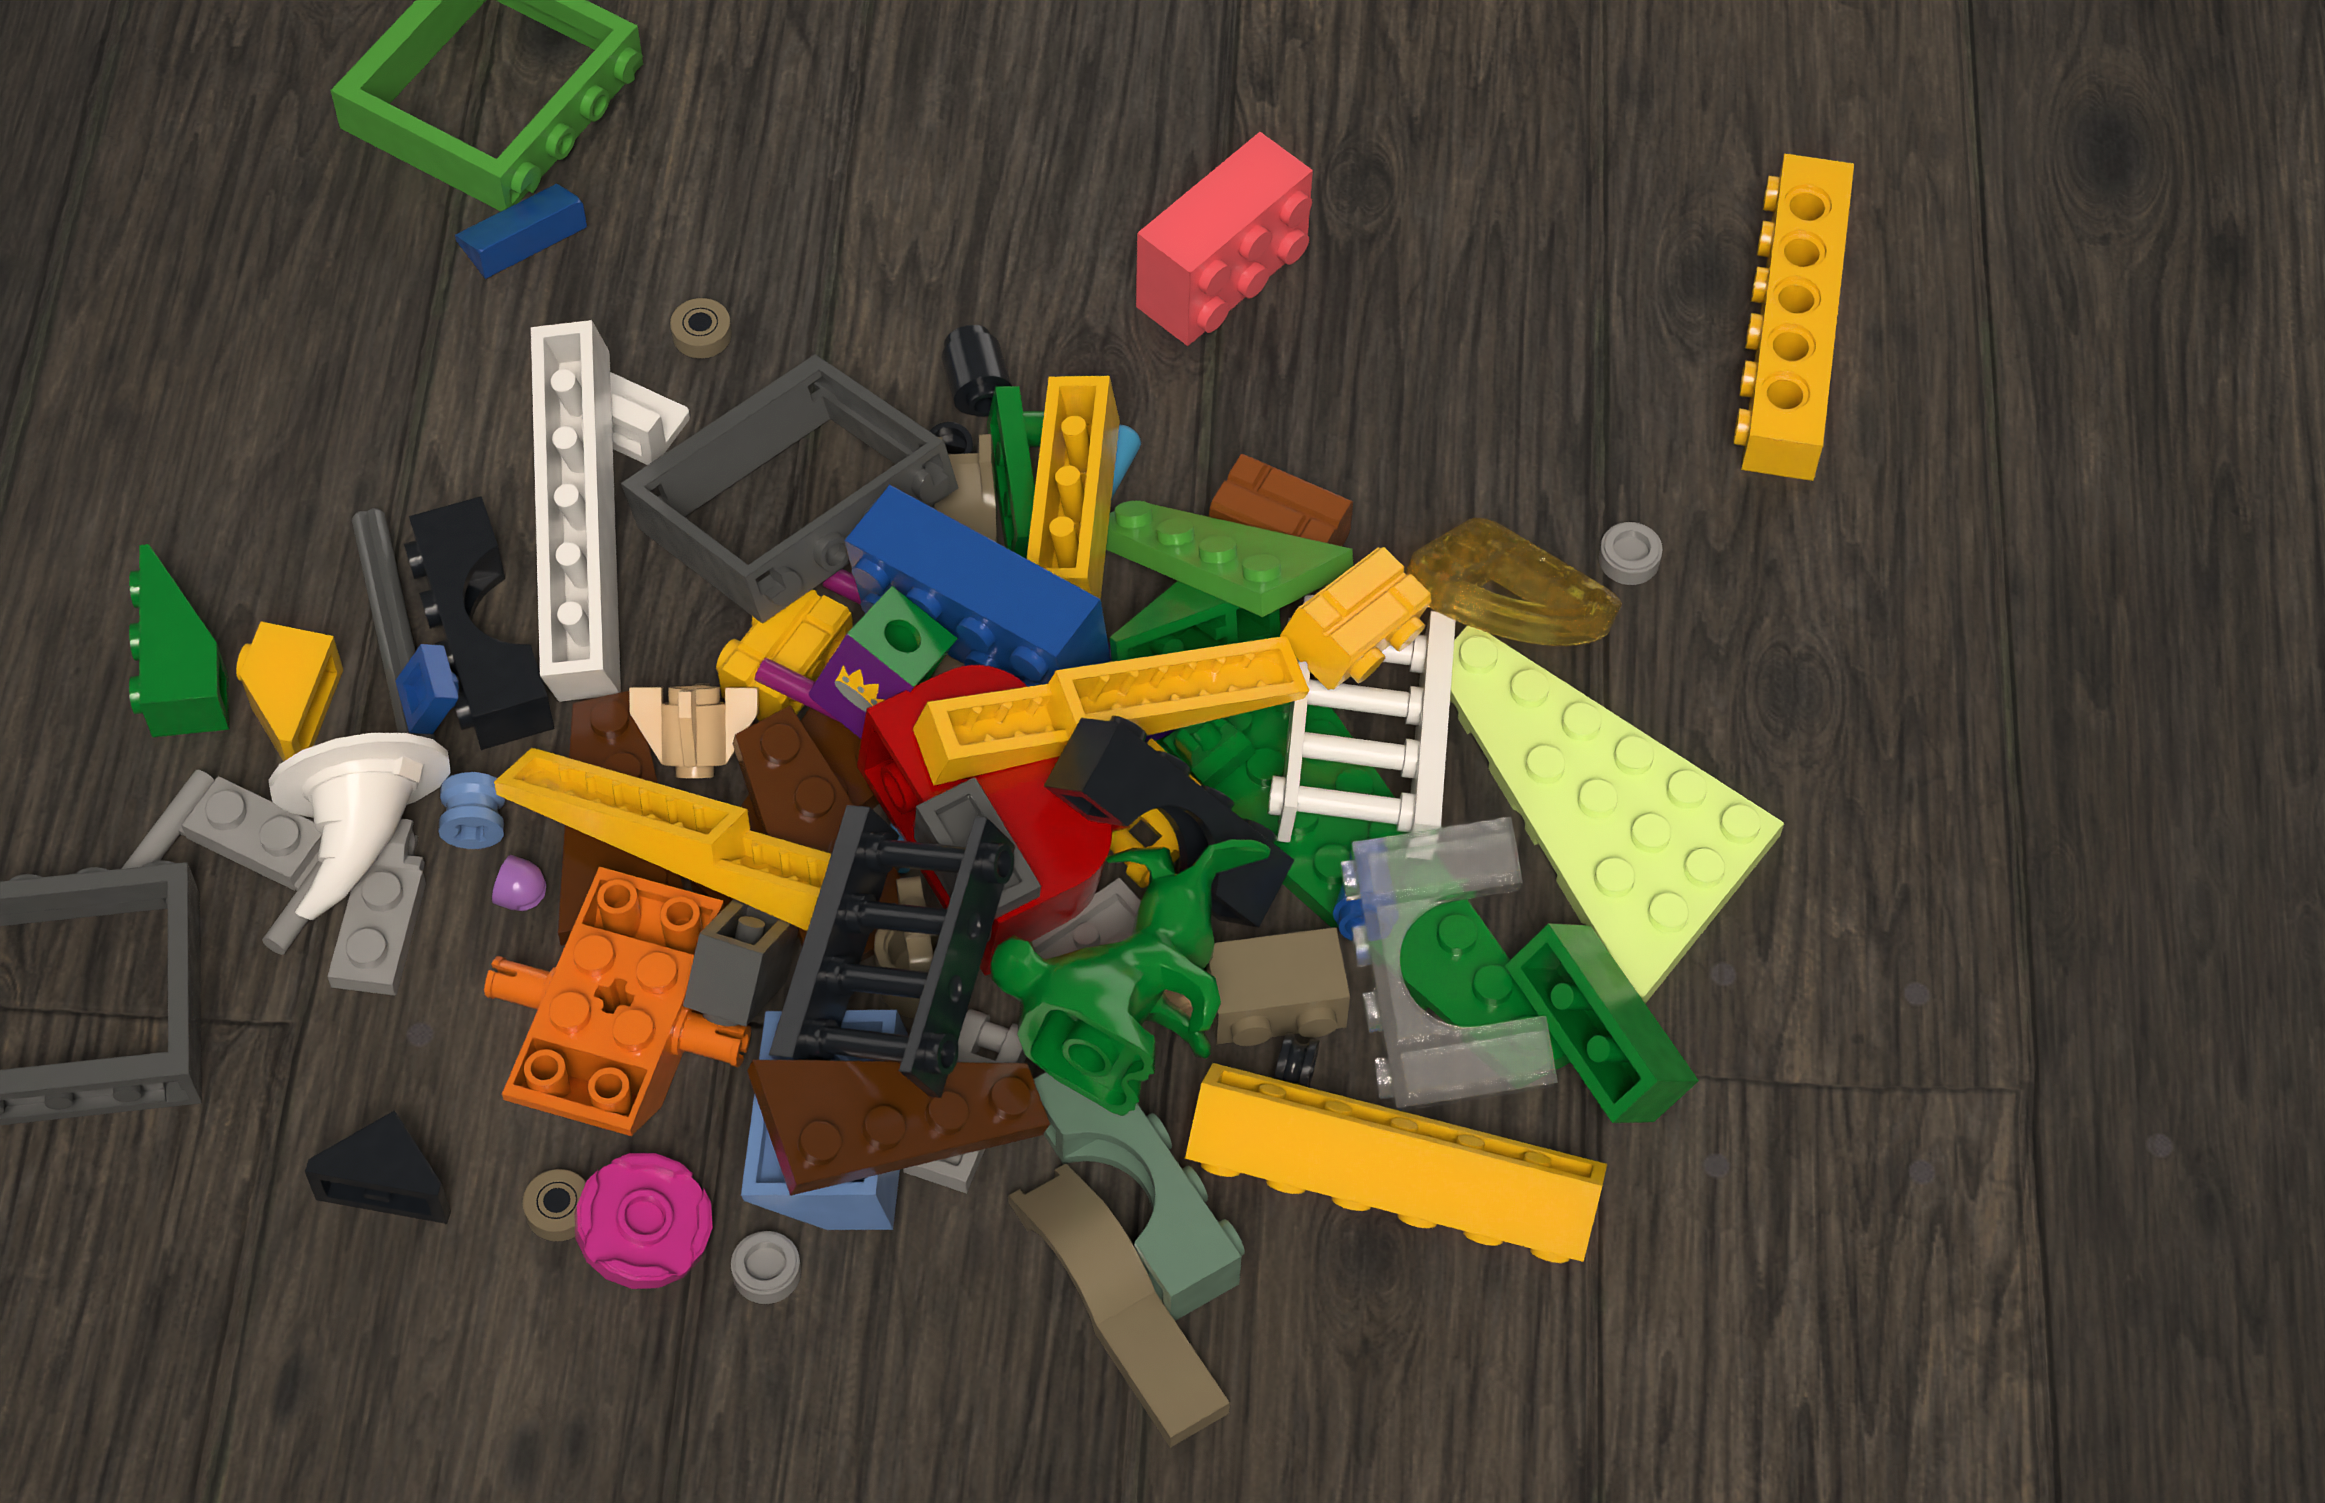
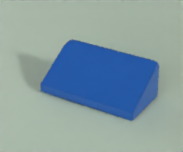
M555 184L455 234V239L486 279L586 228L584 205L578 196Z

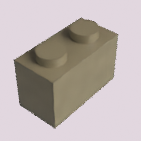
M1336 927L1214 943L1213 958L1206 965L1204 971L1216 978L1221 999V1005L1213 1020L1216 1044L1234 1042L1240 1046H1254L1266 1042L1271 1037L1285 1036L1286 1033L1316 1038L1328 1035L1338 1028L1347 1027L1350 993Z

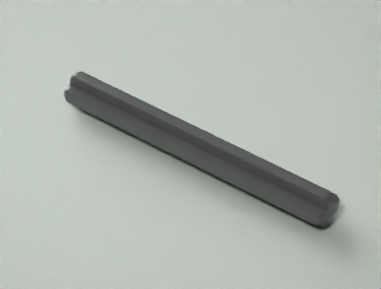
M372 508L368 511H358L352 518V524L397 732L409 733L395 680L416 650L385 513L378 508ZM409 733V734H413V735H417V736H422V737H426V738H430V739L435 740L434 733H433V734H415V733Z

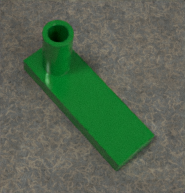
M1000 386L995 387L987 428L988 434H991L993 441L995 482L1004 544L1007 549L1027 559L1035 493L1029 447H1040L1044 411H1023L1020 387Z

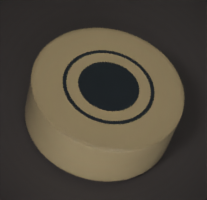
M707 298L688 300L678 306L671 316L670 326L673 343L686 356L692 358L713 357L721 353L730 343L732 330L729 313L722 304L715 300Z
M555 1169L538 1175L529 1183L523 1196V1210L529 1227L536 1235L549 1241H565L575 1237L574 1213L585 1186V1180L572 1171Z

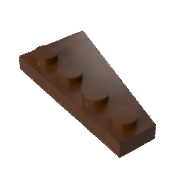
M629 691L573 703L569 758L658 783L648 742L630 715ZM565 825L558 923L560 945H566L599 867L683 889L680 875Z
M789 705L735 734L732 744L756 817L761 821L765 835L832 854L846 806H854V804ZM894 867L888 872L879 902L898 904L896 879L901 877ZM799 928L797 937H799L803 947L807 931ZM874 929L869 934L861 961L874 955L875 934L878 929Z
M752 1060L747 1072L789 1194L792 1196L1043 1135L1050 1122L1028 1064L957 1062L954 1070L947 1077L941 1098L928 1096L899 1072L901 1065L899 1062Z

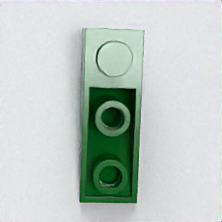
M139 545V570L130 571L129 574L132 604L134 608H139V622L130 623L129 626L132 657L134 661H139V676H130L129 695L133 713L144 715L152 737L229 730V678L217 642L150 545Z

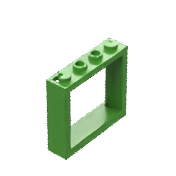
M415 0L330 90L339 127L501 212L519 203L528 192L534 193L540 183V179L557 160H561L569 154L576 138L591 122H595L603 116L609 101L625 84L635 80V72L643 65L637 25L587 0H496L595 50L496 159L390 104L486 1Z

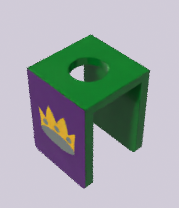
M891 586L846 634L809 691V697L859 738H862L866 709L905 690L911 692L916 685L929 680L958 638L895 587Z

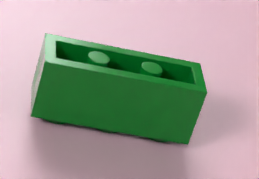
M1548 923L1505 965L1612 1123L1655 1122L1699 1081L1591 926Z

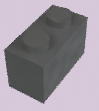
M733 899L699 933L683 1007L702 1012L705 1019L717 1025H742L746 1027L786 983L799 927Z

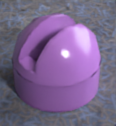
M509 855L502 864L492 893L493 904L516 911H527L536 907L544 898L546 891V881L539 867L528 860Z

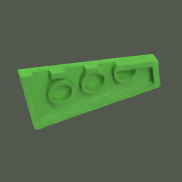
M1145 501L1123 502L1116 506L1115 511L1111 512L1109 517L1106 550L1261 617L1333 582L1353 567V551L1351 548L1167 508Z

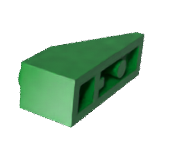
M1177 581L1110 636L1112 662L1281 637L1280 610L1278 609L1261 617Z

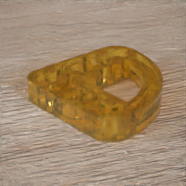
M1485 518L1469 519L1416 550L1411 556L1404 572L1406 575L1412 574L1431 593L1432 601L1428 606L1429 608L1481 631L1533 644L1572 646L1597 641L1608 635L1622 606L1616 594L1605 586L1505 526ZM1493 580L1526 601L1499 595L1480 587Z

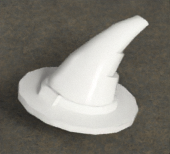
M367 733L336 738L303 749L278 765L268 779L272 802L288 813L314 818L315 829L322 833L318 860L322 864L309 890L295 911L297 916L315 920L346 897L372 866L394 835L406 805L414 803L438 789L450 775L447 749L433 739L409 733Z

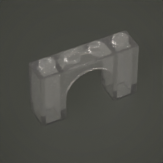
M1512 817L1352 842V860L1342 861L1340 865L1346 901L1359 899L1363 926L1351 927L1357 966L1370 965L1374 988L1373 992L1362 993L1367 1028L1369 1033L1381 1031L1385 1058L1373 1060L1379 1098H1392L1395 1110L1409 1111L1554 1087L1558 1081L1546 1016L1476 1027H1460L1444 1023L1426 1013L1414 1001L1406 988L1400 966V952L1405 935L1414 922L1430 909L1452 901L1519 891L1523 880Z

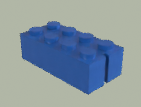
M891 485L886 488L844 540L852 567V575L855 578L860 596L861 608L865 614L891 586L895 587L958 638L947 655L960 661L965 666L985 665L995 667L1014 675L1030 687L1048 684L1056 670L1111 662L1100 598Z

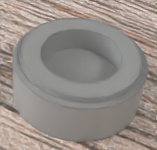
M1624 522L1614 525L1604 534L1599 551L1601 569L1609 578L1621 584L1637 585L1647 582L1659 569L1663 551L1661 540L1651 528L1640 523Z
M761 1231L751 1234L737 1245L732 1254L731 1271L734 1284L739 1293L752 1302L759 1304L779 1302L788 1297L796 1289L800 1281L801 1265L797 1248L790 1239L780 1233Z

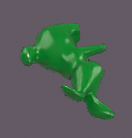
M1230 839L1206 847L1194 865L1179 874L1175 872L1170 849L1165 847L1131 848L1109 855L1106 860L1108 863H1139L1145 865L1150 872L1148 888L1140 902L1134 919L1133 931L1129 937L1119 942L1085 947L1048 959H1044L1035 952L1032 942L1015 935L999 944L990 964L991 977L1004 993L1015 997L1020 1002L1017 1035L1025 1056L1058 1082L1097 1103L1111 1113L1125 1116L1129 1111L1135 1110L1140 1098L1141 1081L1148 1080L1149 1075L1155 1074V1037L1141 1026L1144 1021H1151L1174 1031L1190 1045L1195 1057L1208 1058L1211 1055V1044L1204 1031L1210 1029L1221 1005L1216 978L1203 970L1213 958L1214 936L1211 924V884L1217 873L1269 857L1271 849L1266 844L1256 840ZM1165 990L1183 994L1191 1001L1193 1008L1191 1017L1169 1001L1164 993Z

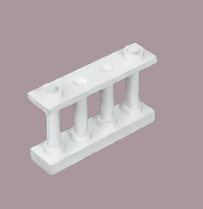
M1306 595L1303 604L1314 595ZM1431 611L1425 635H1418L1412 643L1400 652L1392 645L1382 651L1386 656L1383 662L1409 665V672L1420 673L1419 687L1410 686L1409 692L1343 683L1334 690H1328L1319 680L1310 679L1308 664L1297 659L1309 692L1304 699L1293 701L1290 704L1283 777L1272 776L1268 814L1279 816L1277 841L1290 843L1296 812H1306L1397 824V831L1408 832L1406 858L1432 861L1441 828L1456 614ZM1307 705L1405 717V724L1416 725L1415 740L1406 739L1404 745L1305 732ZM1302 758L1401 770V777L1412 778L1411 793L1402 792L1399 799L1300 786Z

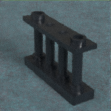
M847 805L769 1055L775 1060L830 1061L835 1055L899 1062L901 1063L899 1072L928 1096L941 1098L947 1077L954 1070L957 1063L959 1036L1003 887L1010 880L1014 870V850L1016 846L987 817L976 816L966 847L898 840L900 835L871 807ZM893 867L958 873L948 909L879 902L888 872ZM874 929L938 935L939 939L929 972L860 964L869 934ZM857 991L920 999L910 1035L841 1028L850 996Z

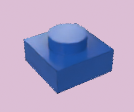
M420 644L395 682L409 733L433 734L450 709L455 706L458 700L459 685L456 675L451 672L444 645Z

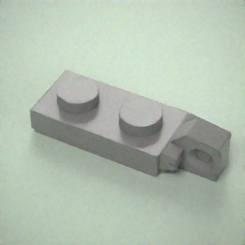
M400 819L392 838L350 892L327 976L331 988L394 996L398 992L426 886L423 874L425 862L423 857L414 856L418 836L414 835L412 828L413 820Z

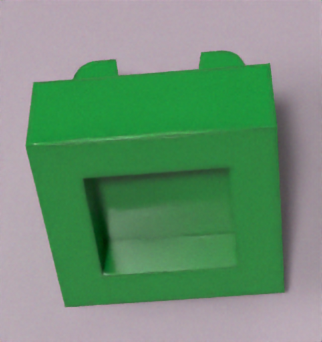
M1228 717L1178 728L1163 740L1167 752L1185 762L1191 768L1189 774L1201 785L1211 788L1218 785L1255 754L1252 742Z

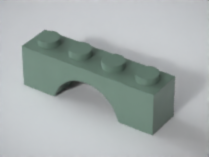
M1047 1072L1033 1079L1050 1122L1043 1135L1061 1162L1066 1164L1091 1161L1114 1166L1130 1175L1148 1196L1153 1212L1147 1226L1134 1242V1247L1151 1279L1156 1294L1175 1321L1239 1285L1241 1258L1245 1254L1242 1241L1231 1223L1226 1219L1218 1222L1205 1204L1208 1201V1195L1194 1169L1189 1165L1181 1168L1169 1151L1172 1148L1171 1139L1161 1120L1154 1113L1145 1116L1138 1104H1136L1134 1111H1129L1125 1116L1111 1113L1097 1103L1058 1082Z

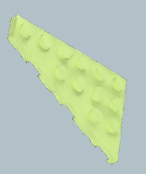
M1470 622L1454 640L1450 701L1457 708L1458 720L1466 733H1472L1489 761L1488 769L1512 809L1522 815L1525 822V830L1533 844H1539L1557 873L1556 882L1581 923L1593 928L1646 1004L1781 836L1784 822Z

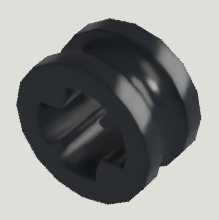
M1286 1033L1274 1079L1310 1088L1320 1041L1311 1039L1308 1043L1301 1044L1296 1041L1295 1034Z

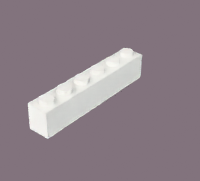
M592 320L531 327L540 677L559 702L598 698L621 693L610 354Z

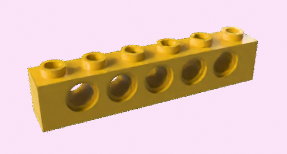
M1784 153L1779 177L1768 175L1763 210L1773 212L1772 222L1762 221L1757 248V256L1767 257L1766 268L1757 266L1751 302L1762 303L1761 313H1751L1745 349L1756 350L1755 362L1745 360L1739 396L1750 398L1749 410L1739 408L1733 444L1744 446L1741 470L1814 481L1824 441L1854 171L1853 163Z

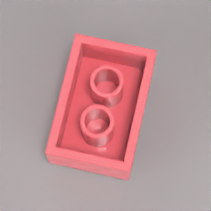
M1257 133L1137 233L1136 307L1186 346H1189L1205 331L1207 333L1215 331L1223 323L1232 308L1245 297L1248 299L1255 297L1264 288L1272 274L1285 263L1288 265L1295 263L1305 252L1309 244L1308 228L1312 206L1313 170L1263 133Z

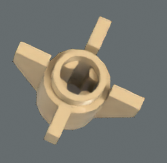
M710 683L668 687L669 702L663 703V687L629 688L630 715L661 764L675 766L677 778L714 777V766L728 764L735 752L732 744L735 734L750 727L759 714V687H726L725 702H720V687L710 686Z

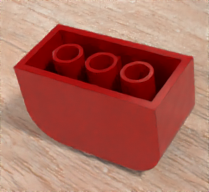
M967 665L946 671L916 685L911 692L905 690L867 708L857 767L892 825L898 830L904 841L916 842L914 831L917 805L974 777L977 779L1041 885L1040 897L994 919L991 939L987 942L980 965L983 974L987 976L991 974L990 964L992 956L999 944L1012 935L1032 942L1072 920L1089 905L1096 894L1110 850L1112 826L1107 823L1087 820L1044 787L1060 756L933 786L913 731V727L927 702L1028 687L1019 678L1004 670L985 665ZM920 870L943 908L948 909L950 897L935 872Z

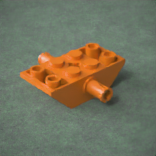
M599 867L556 967H553L549 972L507 960L502 956H496L491 965L492 968L498 969V972L488 970L484 988L485 996L537 1010L502 1092L503 1100L632 1136L662 1107L685 1051L726 1062L737 1068L740 1067L743 1063L744 1055L739 1054V1052L747 1053L751 1037L750 1025L746 1027L742 1025H717L705 1019L699 1011L683 1007L699 933L725 908L724 901Z

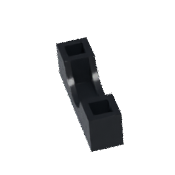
M482 496L409 516L415 541L404 543V548L413 578L418 579L425 576L427 578L430 590L419 593L424 613L430 629L442 626L446 640L436 642L435 645H444L451 672L458 676L462 690L458 693V700L454 708L461 730L474 727L480 749L484 750L555 729L548 696L540 677L531 645L499 641L483 633L472 622L475 610L483 597L505 580L498 544Z
M1112 716L1110 721L1081 718L1044 787L1089 821L1128 827L1142 814L1154 808L1158 809L1169 821L1178 841L1180 852L1179 873L1192 867L1204 849L1209 845L1230 839L1256 840L1266 844L1271 849L1268 858L1217 873L1211 884V914L1219 921L1259 928L1295 861L1274 844L1277 836L1265 826L1252 820L1242 819L1232 811L1234 802L1222 792L1208 786H1200L1188 776L1191 768L1185 762L1169 753L1154 750L1144 742L1147 737L1146 732L1135 723L1119 716Z

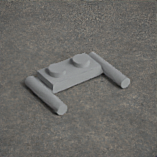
M195 770L121 869L142 867L149 862L160 861L181 834L186 836L187 839L294 891L297 890L262 939L263 943L270 950L284 955L309 920L297 916L295 911L309 890L322 864L318 860L322 833L315 829L313 821L301 815L288 813L273 802L218 776L214 780L207 773Z

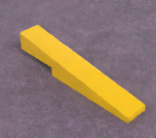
M1282 636L1056 670L1048 684L927 702L913 727V731L934 786L1058 757L1063 752L1081 718L1110 721L1112 716H1119L1141 727L1148 736L1301 700L1306 697L1309 688L1288 637Z
M536 748L529 749L494 781L496 795L808 931L831 853L751 831L748 810L745 808Z

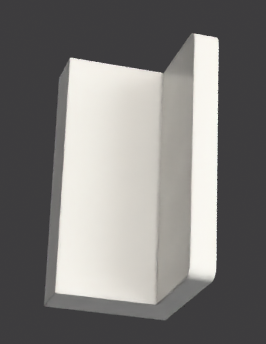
M610 372L613 449L649 465L664 455L690 420L689 409Z

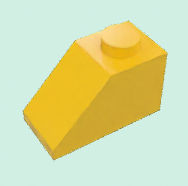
M260 622L252 644L246 643L240 651L236 674L238 680L243 683L253 712L284 762L303 749L314 746L343 673V666L333 636Z

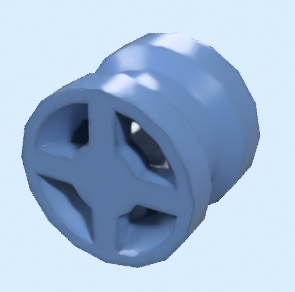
M464 772L451 775L442 783L440 799L441 803L446 807V812L439 819L438 832L441 839L450 845L466 849H482L493 846L502 840L504 836V820L498 814V810L503 807L505 798L496 795L494 781L497 779L496 777L478 772Z

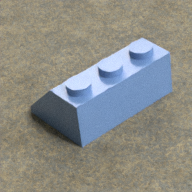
M846 1010L841 1028L908 1036L897 1010ZM782 1011L765 1012L759 1060H775L769 1055ZM835 1055L830 1061L883 1060ZM754 1094L741 1196L745 1202L825 1230H893L900 1170L790 1196Z

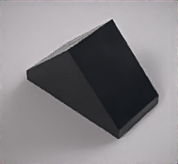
M395 1110L308 1159L305 1174L317 1201L438 1223H448L451 1210L442 1183Z

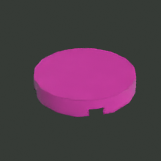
M629 1153L614 1159L612 1164L603 1167L599 1172L597 1170L586 1181L575 1209V1239L586 1262L606 1280L631 1289L660 1288L682 1279L701 1260L713 1228L711 1201L705 1189L703 1188L702 1191L699 1183L692 1178L693 1173L683 1164L656 1153Z

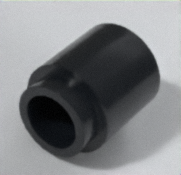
M980 325L962 326L952 331L946 337L941 358L955 407L965 414L978 417L988 416L995 387L1012 386L999 341L990 334L988 329Z

